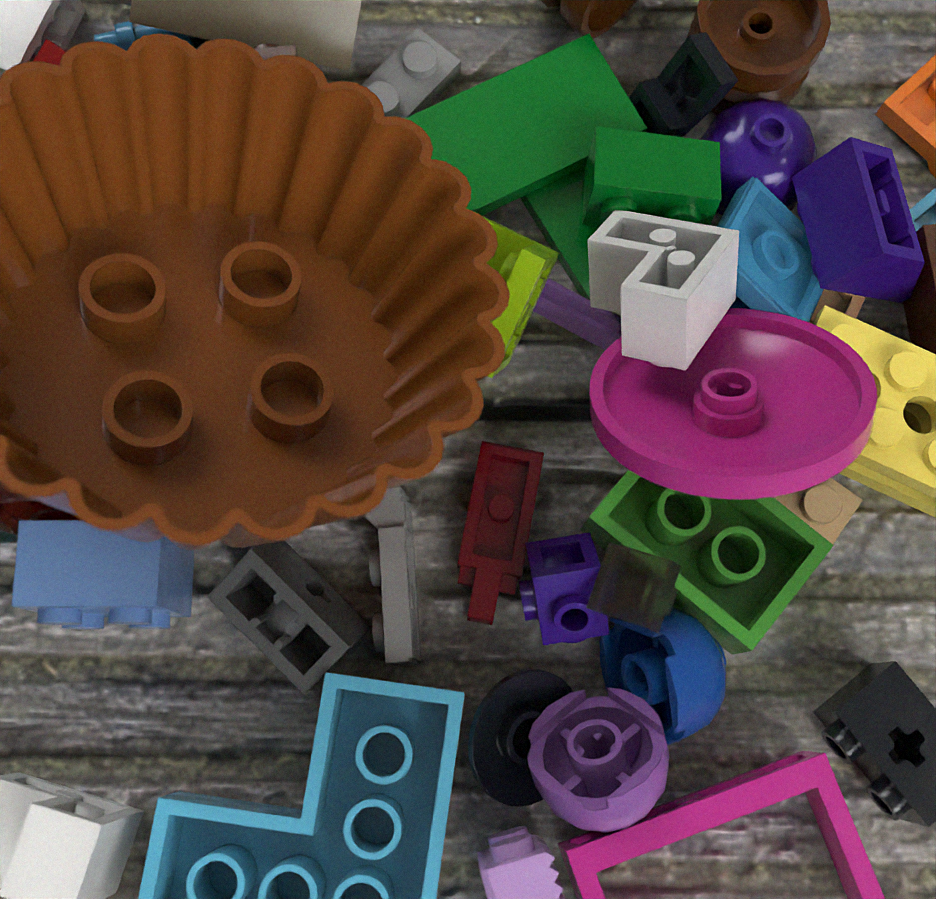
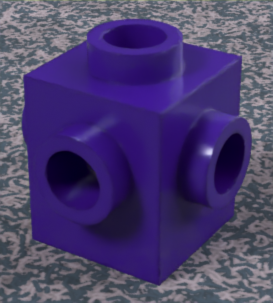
M587 532L525 543L531 580L519 581L525 621L538 619L543 646L562 642L578 643L587 638L610 635L606 608L618 605L616 586L611 567L601 568L591 533Z

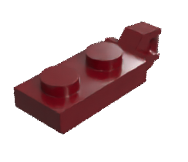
M486 441L481 442L457 562V568H460L457 584L473 587L467 621L493 625L499 592L515 595L517 581L521 580L526 556L525 543L529 540L544 452Z

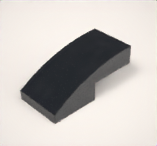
M703 32L689 35L660 75L655 79L639 82L629 96V99L645 123L647 133L684 137L725 97L739 80L708 34Z

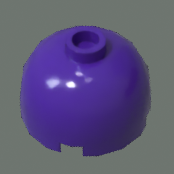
M765 98L733 104L714 118L700 138V140L720 142L722 200L716 211L720 215L724 214L736 190L752 177L758 178L791 211L798 202L792 176L817 159L818 151L811 128L799 112L781 101Z

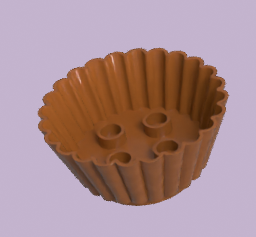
M152 34L135 40L127 51L111 43L101 41L83 42L71 47L62 56L60 66L34 61L12 66L0 78V482L12 492L77 515L81 521L96 529L134 541L147 543L159 540L165 536L179 548L192 551L203 549L217 540L231 547H248L282 541L301 534L307 528L368 514L380 505L387 489L420 479L433 472L442 460L444 451L443 439L470 427L480 417L484 403L482 390L477 382L497 370L505 357V343L499 330L492 322L501 316L508 307L510 293L506 281L499 272L486 264L495 255L498 247L497 235L485 218L476 212L466 209L471 200V187L467 178L458 168L449 163L431 159L433 146L430 137L423 128L408 119L398 116H384L381 101L367 87L348 81L328 83L324 73L314 63L303 57L287 54L275 55L264 60L257 50L246 43L234 39H214L203 43L195 49L187 41L176 36Z

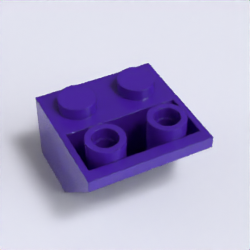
M849 137L792 176L798 200L797 212L804 224L812 255L811 267L818 279L820 289L901 303L911 298L925 262L893 151L887 147Z

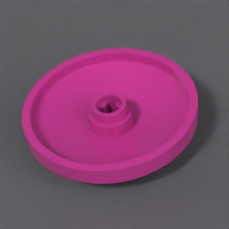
M745 308L728 309L686 371L673 367H660L648 361L623 356L621 337L618 338L603 352L596 362L591 374L589 389L592 426L598 439L613 458L638 476L660 486L691 495L720 499H758L790 494L815 486L840 473L861 454L872 432L877 403L876 384L868 365L843 340L823 328L791 316Z

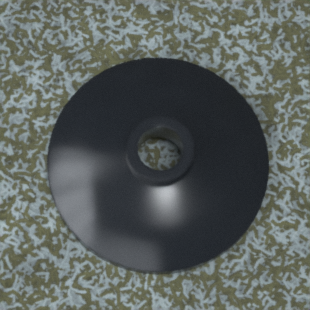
M525 669L514 672L495 684L477 708L468 739V757L471 771L480 788L488 796L502 804L521 807L543 800L534 784L527 758L531 748L529 734L532 724L547 706L573 692L571 687L559 676L540 669Z

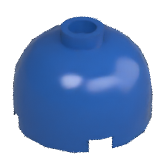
M668 606L636 608L614 615L609 620L615 623L613 629H609L610 635L601 636L599 641L600 666L606 691L607 688L623 689L643 698L660 716L667 746L679 742L709 725L719 712L725 698L726 658L721 645L698 619L684 610Z

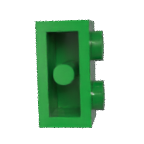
M596 126L584 172L582 225L600 227L615 210L711 225L722 200L720 142Z

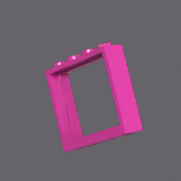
M800 751L652 807L647 816L628 828L606 833L589 831L558 843L576 898L605 899L596 872L805 792L847 898L885 899L826 753Z

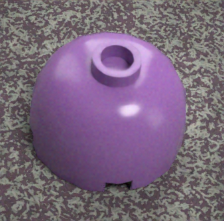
M607 688L609 697L595 696L587 698L585 689L567 694L547 706L532 724L529 734L531 748L527 758L537 790L556 816L582 830L606 833L628 828L647 816L665 791L669 771V751L660 716L643 698L616 688Z

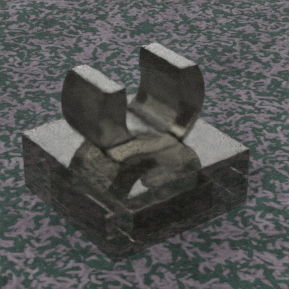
M609 542L586 608L598 614L659 634L664 616L670 617L678 593L674 586L681 566L668 558Z

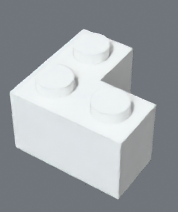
M615 210L589 237L590 306L616 312L621 316L623 356L648 361L660 367H673L686 371L736 299L739 230Z
M23 773L0 775V897L6 899H106L115 894L144 811Z

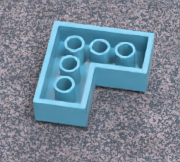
M325 672L303 808L298 809L183 791L158 797L138 899H436L465 692Z

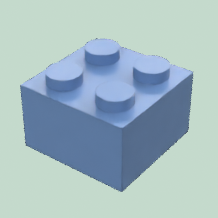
M20 520L11 606L38 612V624L62 625L63 629H104V618H108L109 624L129 625L131 629H170V617H191L194 550L181 549L165 536L148 543L134 541L96 529L81 520Z

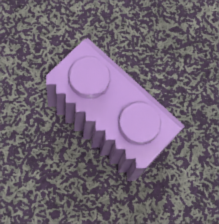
M527 826L507 829L487 837L489 848L477 852L479 869L487 899H565L561 893L563 887L557 878L559 872L553 864L554 855L542 838L528 833Z

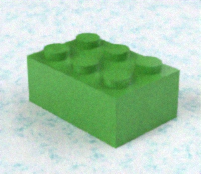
M629 469L580 529L583 533L590 532L594 542L674 608L684 610L698 619L719 642L721 647L731 655L750 652L756 647L834 546L774 497L720 499L691 495L655 484L638 476Z

